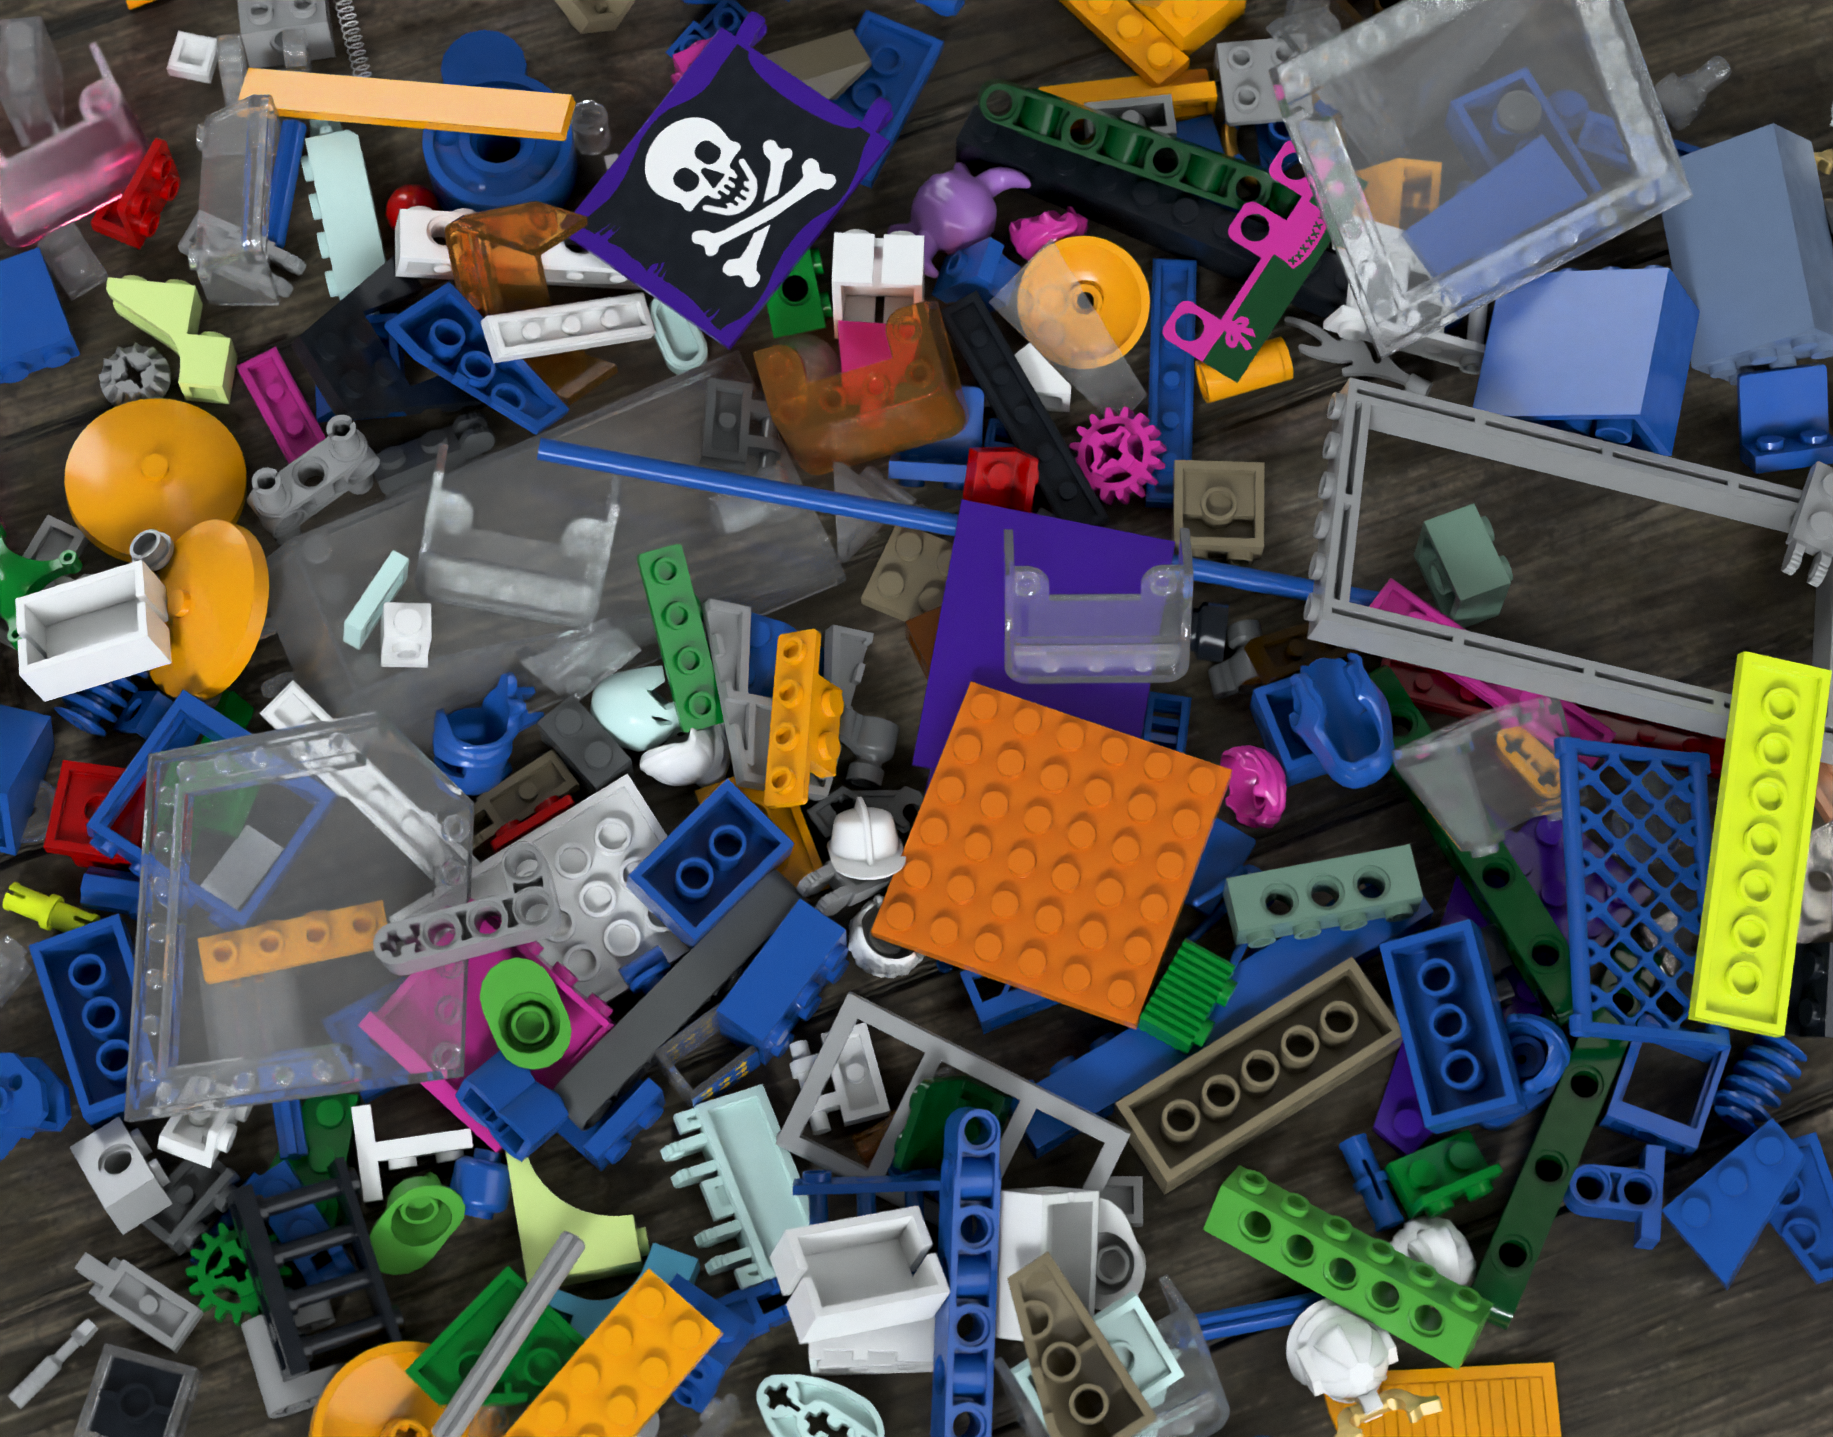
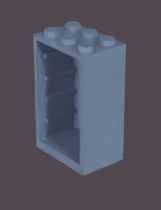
M1772 123L1653 166L1673 274L1700 311L1690 359L1692 369L1709 374L1711 378L1726 380L1730 382V385H1737V375L1740 373L1797 366L1796 361L1805 358L1824 359L1833 356V244L1812 142Z

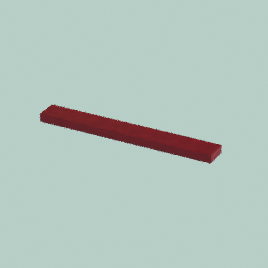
M1382 657L1380 667L1388 665L1392 669L1416 708L1500 728L1513 724L1518 725L1442 671ZM1574 703L1617 733L1611 743L1690 753H1706L1710 755L1711 773L1707 776L1716 779L1721 778L1726 739ZM1666 766L1688 772V768Z

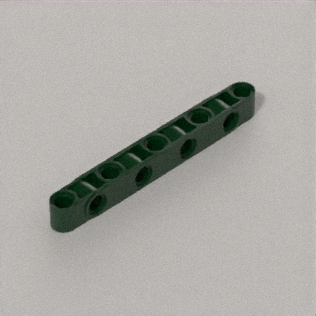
M992 79L984 83L978 91L977 101L979 108L986 119L993 123L1011 128L1022 135L1239 210L1248 202H1257L1287 220L1302 197L1273 179L1267 168L1042 90L1023 87L1003 79ZM995 90H1004L1010 95L1008 107L1001 112H993L986 105L989 94ZM1082 118L1090 120L1093 130L1087 139L1078 141L1071 138L1070 127L1076 120ZM1164 147L1172 148L1175 152L1173 164L1165 169L1154 167L1153 157L1155 153ZM1285 175L1286 177H1288V178H1290V179L1298 180V179H1295V178H1293V177H1290V176ZM1246 176L1255 177L1257 181L1255 192L1248 197L1237 196L1235 189L1238 181ZM1350 212L1342 225L1351 218ZM1253 214V215H1256V216L1265 218V217H1263L1262 215Z
M1388 665L1377 668L1368 673V676L1387 699L1392 725H1402L1409 730V733L1404 736L1393 735L1395 759L1390 767V771L1487 924H1494L1513 965L1548 1019L1558 1027L1567 1024L1569 1016L1573 1015L1570 951L1566 939L1397 676ZM1441 799H1448L1456 804L1457 809L1445 812L1438 809L1435 802ZM1488 875H1497L1505 881L1506 885L1502 888H1491L1487 886L1483 878ZM1537 952H1546L1554 958L1556 963L1551 966H1541L1533 960L1532 955Z
M1617 943L1611 958L1624 972L1629 973L1637 965V957L1624 943ZM1639 945L1645 952L1651 951V949ZM1656 952L1653 955V960L1660 968L1664 955ZM1641 967L1633 975V981L1648 996L1656 977L1646 967ZM1606 968L1598 987L1603 992L1609 993L1616 986L1617 978ZM1621 987L1613 995V998L1620 999L1627 1006L1628 1013L1624 1015L1628 1018H1632L1639 1011V1001L1627 988ZM1601 1007L1592 1012L1593 1022L1619 1024L1606 1008ZM1596 1037L1576 1038L1571 1050L1569 1065L1565 1068L1557 1082L1478 1268L1475 1281L1470 1287L1476 1290L1481 1297L1494 1303L1486 1322L1507 1330L1629 1041ZM1574 1080L1585 1081L1592 1088L1593 1096L1588 1098L1579 1097L1571 1089L1570 1083ZM1541 1163L1551 1165L1556 1170L1558 1179L1555 1182L1541 1180L1535 1172V1165ZM1502 1248L1514 1249L1521 1256L1522 1265L1516 1268L1507 1267L1499 1258V1250Z

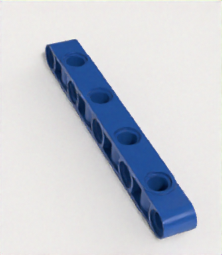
M971 1107L958 1108L953 1111L946 1120L944 1131L937 1257L950 1293L935 1314L930 1437H991L1001 1193V1169L999 1163L1000 1125L995 1115L988 1110ZM975 1117L980 1123L981 1130L978 1138L970 1143L965 1137L964 1128L967 1121ZM973 1215L977 1223V1229L973 1237L965 1240L961 1235V1223L967 1216ZM969 1313L973 1319V1328L969 1335L960 1338L957 1333L958 1320L964 1314ZM967 1412L970 1421L969 1427L965 1433L956 1436L953 1432V1422L957 1415Z

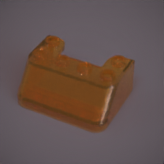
M922 301L897 309L889 316L885 331L892 354L891 359L810 383L803 359L794 348L788 345H775L753 352L772 421L797 463L805 472L812 475L828 474L959 435L966 428L969 412L937 301Z

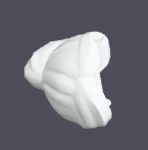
M724 723L699 730L691 728L689 733L680 737L676 734L663 745L647 750L642 754L640 769L659 782L670 786H686L696 783L701 788L723 781L732 762Z

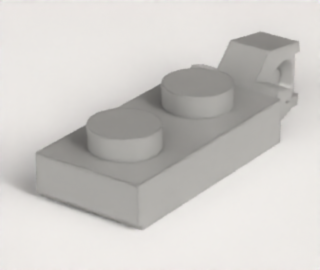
M85 1252L74 1267L78 1270L79 1274L94 1283L89 1294L95 1297L98 1303L176 1354L204 1315L201 1309L124 1259L120 1261L113 1257L108 1266Z

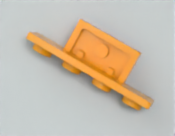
M816 629L790 632L778 636L764 791V805L770 809L806 804L808 801L810 772L819 778L836 776L837 758L840 755L841 749L839 729L840 717L844 710L843 690L818 674L821 633Z

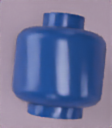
M475 1147L473 1156H461L455 1161L449 1187L461 1195L465 1205L464 1215L493 1220L494 1213H501L507 1209L512 1188L508 1165L501 1163L503 1153Z

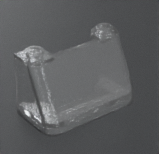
M1542 696L1491 708L1468 716L1391 750L1396 770L1461 852L1470 851L1472 858L1482 857L1499 851L1498 842L1506 839L1504 831L1531 818L1546 815L1548 822L1562 819L1559 759L1554 757V739L1557 737H1571L1560 699ZM1586 786L1579 790L1580 803L1590 799Z

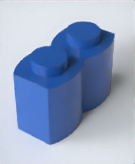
M500 1050L466 1077L455 1094L463 1109L475 1121L488 1128L498 1144L521 1162L557 1133L569 1116L564 1102L558 1093L536 1082L530 1069L519 1068L511 1063Z

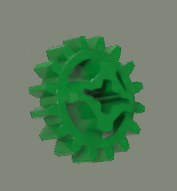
M222 1222L218 1224L220 1234L214 1239L211 1235L204 1233L202 1239L206 1248L204 1250L192 1249L190 1252L191 1256L198 1261V1266L186 1268V1274L190 1278L198 1279V1282L190 1286L189 1291L192 1296L205 1295L198 1306L203 1312L215 1307L214 1318L217 1322L221 1323L227 1314H232L235 1325L241 1326L244 1315L250 1314L252 1318L261 1315L259 1311L261 1308L249 1270L245 1271L246 1280L243 1282H237L236 1278L232 1276L235 1264L242 1263L245 1269H248L243 1251L238 1245L240 1241L236 1228L234 1231H229ZM275 1233L268 1236L270 1242L276 1240L279 1244L280 1240ZM221 1250L223 1255L217 1268L210 1270L208 1274L209 1265L213 1257ZM284 1266V1268L279 1269L281 1279L293 1277L291 1268ZM232 1293L239 1296L241 1303L224 1301L215 1294Z

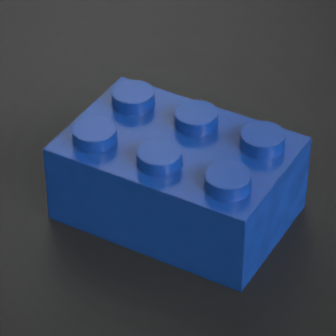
M727 778L628 875L626 887L691 950L763 877L777 869L791 855L794 842Z
M800 898L716 1009L720 1034L749 1055L758 1051L760 1062L765 1066L773 1056L777 1058L782 1057L795 1037L791 1031L801 1018L808 1021L818 1009L822 998L818 996L828 982H831L833 985L836 984L849 965V961L846 959L849 950L847 948L846 929Z

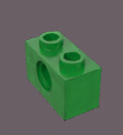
M819 247L809 248L784 280L785 282L789 277L795 275L803 277L808 283L806 297L798 302L788 300L783 293V282L766 303L774 338L827 328L825 319L833 317L828 291L819 293L816 275L824 274Z

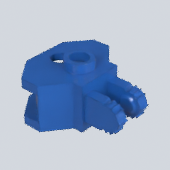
M0 1053L1 1162L2 1159L9 1155V1151L15 1147L21 1138L31 1139L35 1132H61L72 1117L69 1087L41 1058L21 1057L17 1053Z

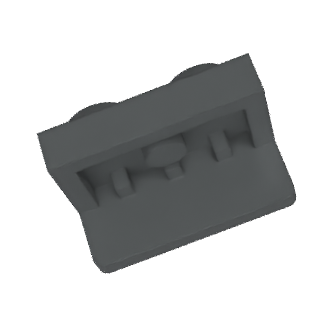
M184 1159L168 1177L170 1183L163 1187L173 1204L141 1223L180 1256L187 1248L192 1250L202 1242V1235L209 1231L207 1224L219 1211L224 1213L229 1209L226 1197L233 1189L239 1188L243 1183L233 1169L227 1168L217 1159L211 1168Z

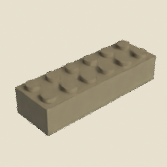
M1351 956L1116 1102L1113 1118L1118 1126L1131 1132L1128 1141L1165 1195L1397 1050L1403 1040L1400 1026Z

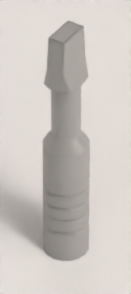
M86 1319L71 1333V1338L54 1355L47 1356L8 1397L22 1409L61 1370L62 1363L80 1345L84 1346L98 1328L89 1319Z

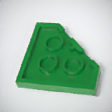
M507 1266L404 1372L440 1408H446L528 1284ZM548 1304L481 1407L531 1405L586 1340Z

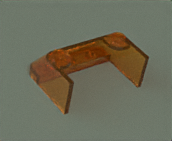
M530 201L460 216L446 226L444 233L456 289L483 318L489 315L551 306L541 255L587 226V216L539 201ZM584 349L523 359L558 398L568 406L618 373L616 364L586 355Z

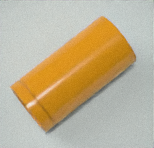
M1282 337L1266 340L1238 383L1200 360L1195 361L1198 385L1206 403H1212L1293 379L1291 357Z

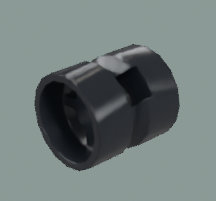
M1166 597L1159 655L1184 658L1189 651H1192L1198 660L1222 662L1229 604L1203 602L1199 608H1194L1190 600Z

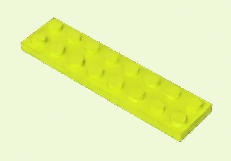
M1747 651L1737 655L1688 1019L1775 1038L1782 1037L1785 1034L1832 670Z

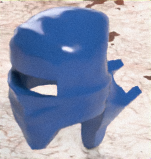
M507 672L501 674L497 687L488 693L481 707L458 709L448 714H445L444 708L436 710L433 721L434 731L432 733L433 752L435 755L434 774L437 781L443 787L457 795H480L495 788L512 773V766L508 758L512 754L514 738L519 732L537 724L545 716L543 712L528 714L524 700L530 699L536 693L534 687H517V679L514 673Z

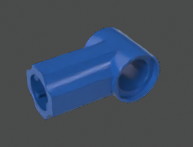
M89 866L86 873H84L80 887V904L83 908L127 914L131 919L149 925H169L174 900L168 895L171 889L155 879L153 884H149L132 872Z

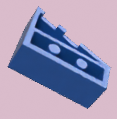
M1772 1118L1662 1209L1664 1218L1726 1290L1729 1289L1740 1267L1754 1248L1773 1213L1776 1212L1804 1166L1805 1154Z

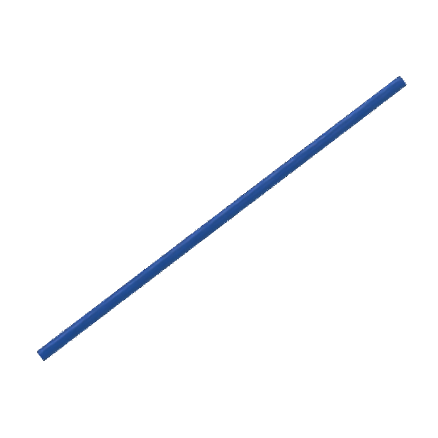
M547 438L540 439L537 460L948 536H955L958 514ZM1173 554L1170 570L1171 577L1306 601L1308 595L1311 592L1313 593L1314 580L1177 554ZM1351 587L1349 602L1369 607L1379 592Z

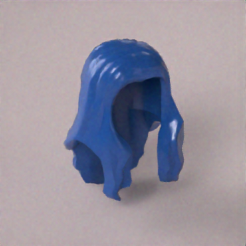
M1348 653V663L1342 658L1316 659L1309 666L1302 665L1300 674H1294L1290 678L1291 685H1293L1291 692L1294 710L1289 714L1292 731L1302 737L1333 781L1351 789L1362 788L1376 783L1388 772L1395 759L1392 719L1387 699L1368 676L1364 669L1362 657L1358 654Z

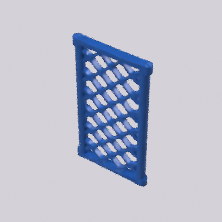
M1573 737L1555 738L1554 757L1559 759L1573 1005V1015L1569 1016L1570 1035L1584 1038L1596 1037L1697 1047L1716 1051L1730 1049L1729 1029L1723 1026L1697 1021L1705 1025L1706 1033L1679 1030V1025L1688 1017L1690 1000L1677 987L1676 980L1684 971H1688L1694 976L1696 955L1693 957L1687 956L1674 942L1673 936L1682 926L1686 927L1693 934L1699 935L1712 844L1707 775L1711 773L1710 755L1699 752L1690 753L1581 740L1580 738ZM1577 755L1604 758V763L1596 771H1593L1585 764L1578 762ZM1620 760L1646 763V769L1639 776L1633 775ZM1663 765L1688 768V776L1678 781L1674 779ZM1607 766H1612L1626 781L1627 786L1619 795L1613 794L1599 778L1600 772ZM1649 771L1657 773L1669 787V792L1661 800L1654 798L1642 784V778ZM1587 785L1593 786L1606 800L1607 805L1599 814H1594L1588 808L1580 806L1579 790ZM1630 790L1636 791L1649 806V812L1642 819L1635 818L1622 803L1623 796ZM1672 795H1676L1682 801L1690 803L1691 820L1685 824L1678 823L1665 809V802ZM1610 809L1615 810L1629 825V831L1621 839L1616 838L1602 823V817ZM1653 814L1658 815L1672 831L1671 837L1664 844L1659 843L1645 828L1646 820ZM1589 829L1596 830L1609 845V851L1602 858H1596L1591 852L1583 850L1582 834ZM1632 834L1639 835L1652 850V855L1644 863L1638 862L1625 848V841ZM1676 838L1686 845L1693 847L1694 863L1687 868L1681 867L1668 853V845ZM1613 853L1618 854L1632 870V875L1624 883L1618 882L1605 868L1604 863L1606 859ZM1655 858L1661 859L1675 875L1673 882L1666 888L1660 886L1647 870L1648 865ZM1591 873H1597L1612 890L1611 896L1604 903H1600L1591 895L1585 894V877ZM1635 878L1642 879L1654 892L1655 898L1646 908L1640 906L1627 890L1628 885ZM1678 882L1696 891L1697 908L1690 912H1685L1670 895L1671 889ZM1616 897L1622 899L1635 915L1634 920L1626 928L1620 926L1607 911V906ZM1658 902L1664 903L1677 917V925L1670 932H1665L1650 915L1651 909ZM1595 917L1602 919L1615 935L1614 940L1606 948L1601 947L1594 940L1588 939L1587 922ZM1638 922L1644 923L1657 937V945L1650 952H1645L1630 935L1631 929ZM1618 942L1624 943L1637 957V965L1629 973L1624 972L1610 956V950ZM1662 946L1666 947L1679 960L1681 965L1680 969L1672 977L1667 976L1653 960V955ZM1597 962L1603 963L1617 978L1616 986L1609 993L1603 992L1598 986L1590 982V967ZM1641 967H1646L1660 982V989L1652 997L1646 996L1633 981V975ZM1621 987L1627 988L1640 1003L1639 1011L1632 1018L1625 1016L1613 1002V995ZM1665 991L1669 992L1682 1005L1684 1010L1683 1014L1675 1022H1671L1656 1006V1000ZM1601 1007L1606 1008L1619 1024L1593 1022L1592 1012ZM1644 1012H1648L1663 1029L1636 1026V1020Z

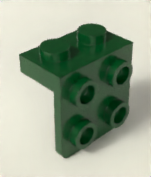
M967 1075L924 1079L911 1094L909 1100L911 1111L905 1129L900 1132L895 1141L894 1152L896 1155L893 1162L894 1168L903 1172L929 1168L941 1170L944 1157L946 1120L958 1108L971 1107L988 1110L997 1118L1001 1135L1013 1096ZM975 1117L969 1119L964 1128L965 1137L970 1143L978 1138L981 1130L980 1123Z

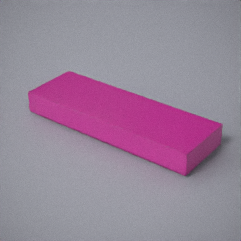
M276 346L236 366L288 464L326 438Z

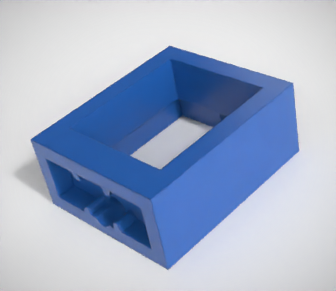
M1643 1013L1636 1026L1663 1029L1650 1013ZM1664 1014L1671 1022L1676 1021L1671 1016ZM1679 1026L1680 1031L1706 1033V1029L1696 1028L1692 1031ZM1629 1041L1599 1126L1648 1145L1666 1146L1665 1151L1689 1160L1698 1147L1730 1049L1716 1051L1697 1047L1656 1044L1708 1063L1688 1125L1622 1101L1642 1042Z

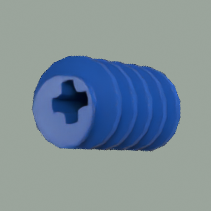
M147 671L134 674L145 679L149 676ZM131 675L79 691L77 694L72 693L62 696V702L66 708L55 707L53 709L62 718L88 734L105 737L107 732L99 723L101 719L115 723L118 718L110 709L111 705L126 708L128 703L120 694L121 691L126 690L137 693L139 689L131 680L133 676Z
M1756 1034L1753 1038L1754 1045L1748 1046L1743 1052L1744 1060L1737 1061L1732 1068L1734 1075H1728L1722 1083L1723 1090H1717L1713 1105L1718 1116L1727 1125L1747 1136H1751L1759 1129L1753 1123L1754 1119L1762 1123H1767L1771 1119L1770 1114L1763 1108L1764 1104L1776 1109L1782 1104L1773 1091L1777 1090L1785 1094L1791 1091L1792 1087L1783 1078L1784 1075L1793 1079H1799L1802 1075L1801 1070L1793 1062L1795 1060L1806 1062L1807 1057L1802 1050L1783 1036L1775 1038Z

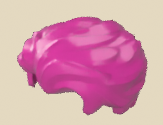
M1071 206L1067 207V213L1062 216L1055 210L1047 211L1036 217L1019 218L1013 223L1011 221L1009 226L1010 239L1015 246L1016 252L1022 258L1031 262L1043 249L1059 240L1073 236H1084L1088 229V221L1084 216L1077 214Z
M1237 746L1225 750L1221 755L1220 766L1232 770V778L1228 785L1230 795L1225 798L1226 805L1233 809L1237 821L1252 828H1273L1280 821L1286 807V775L1281 764L1270 752L1255 746Z

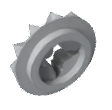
M137 342L131 347H117L115 354L109 359L104 358L101 374H98L102 392L106 399L114 406L141 399L163 398L171 382V371L166 358L153 346L148 348L139 345ZM128 365L134 367L138 372L143 371L140 374L143 388L140 389L131 379L124 381L128 378Z

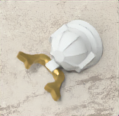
M1328 1298L1319 1300L1309 1306L1293 1324L1286 1345L1287 1362L1293 1377L1301 1382L1302 1385H1307L1315 1397L1325 1393L1335 1401L1347 1404L1356 1403L1346 1407L1339 1413L1337 1417L1338 1431L1334 1437H1364L1362 1429L1356 1427L1360 1423L1376 1419L1390 1410H1405L1410 1423L1417 1422L1424 1415L1443 1410L1440 1396H1417L1403 1389L1385 1390L1380 1394L1376 1392L1381 1383L1387 1379L1388 1366L1398 1361L1397 1349L1388 1331Z

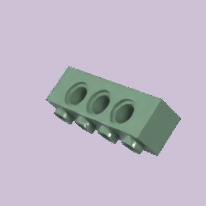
M1410 844L1226 878L1223 890L1235 945L1248 943L1250 948L1264 947L1274 943L1278 937L1294 935L1295 939L1311 938L1319 935L1322 932L1321 929L1340 926V930L1343 931L1355 930L1367 925L1369 920L1385 918L1387 922L1403 921L1414 915L1413 912H1418L1423 899ZM1365 883L1372 884L1379 889L1381 895L1376 898L1365 897L1359 892L1358 886ZM1317 892H1326L1334 898L1335 904L1328 907L1320 906L1315 903L1312 895ZM1278 900L1285 903L1290 911L1284 915H1275L1267 909L1266 904L1270 901Z

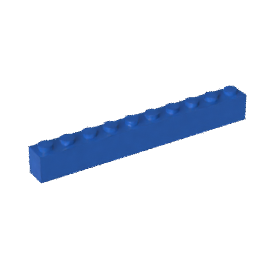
M1368 883L1364 884L1366 888L1359 891L1368 898H1376L1381 895L1376 886ZM1423 896L1418 912H1413L1414 915L1403 921L1387 922L1385 918L1369 920L1367 925L1355 930L1343 931L1340 930V926L1321 929L1322 932L1319 935L1311 938L1295 939L1294 935H1289L1278 939L1270 945L1251 948L1247 952L1249 957L1238 963L1232 979L1238 982V985L1225 1008L1217 1004L1209 1017L1210 1020L1216 1023L1203 1047L1194 1043L1189 1054L1186 1055L1180 1050L1166 1045L1156 1037L1150 1036L1147 1032L1141 1031L1138 1026L1136 1030L1129 1028L1117 1036L1113 1032H1109L1099 1037L1089 1046L1091 1049L1089 1053L1077 1060L1073 1056L1062 1059L1049 1070L1050 1076L1035 1084L1105 1119L1113 1114L1115 1103L1351 956L1360 966L1381 953L1379 944L1410 936L1429 924L1434 911ZM1332 899L1325 907L1334 905L1335 900ZM1013 1097L1007 1114L1010 1120L1020 1102L1015 1097ZM1036 1109L1022 1140L1036 1160L1082 1131Z

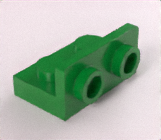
M1469 1129L1390 1162L1384 1168L1409 1219L1424 1213L1427 1214L1429 1219L1440 1216L1455 1206L1454 1200L1464 1196L1467 1197L1469 1202L1477 1200L1494 1190L1492 1182L1503 1173L1499 1163L1488 1167Z

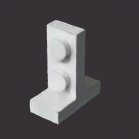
M371 1105L351 1107L364 1203L384 1201L379 1163L388 1162L389 1170L417 1166L416 1157L435 1155L436 1163L451 1162L464 1156V1150L473 1149L470 1128L376 1142Z

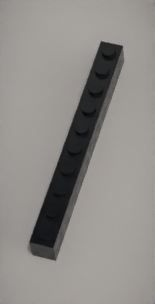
M974 104L956 139V163L962 162L968 169L980 174L995 167H1007L1020 171L1029 178L1031 186L1030 188L1016 189L1066 210L1067 207L1071 206L1077 214L1184 260H1197V265L1241 284H1245L1261 257L1229 237L1228 229L1238 215L1237 213L1175 187L1022 135L1011 128L993 123L986 119L979 105ZM1247 217L1241 223V232L1250 241H1261L1269 233L1270 227ZM1325 250L1290 304L1325 319L1340 306H1346L1351 261ZM1369 268L1364 309L1372 294L1377 273Z

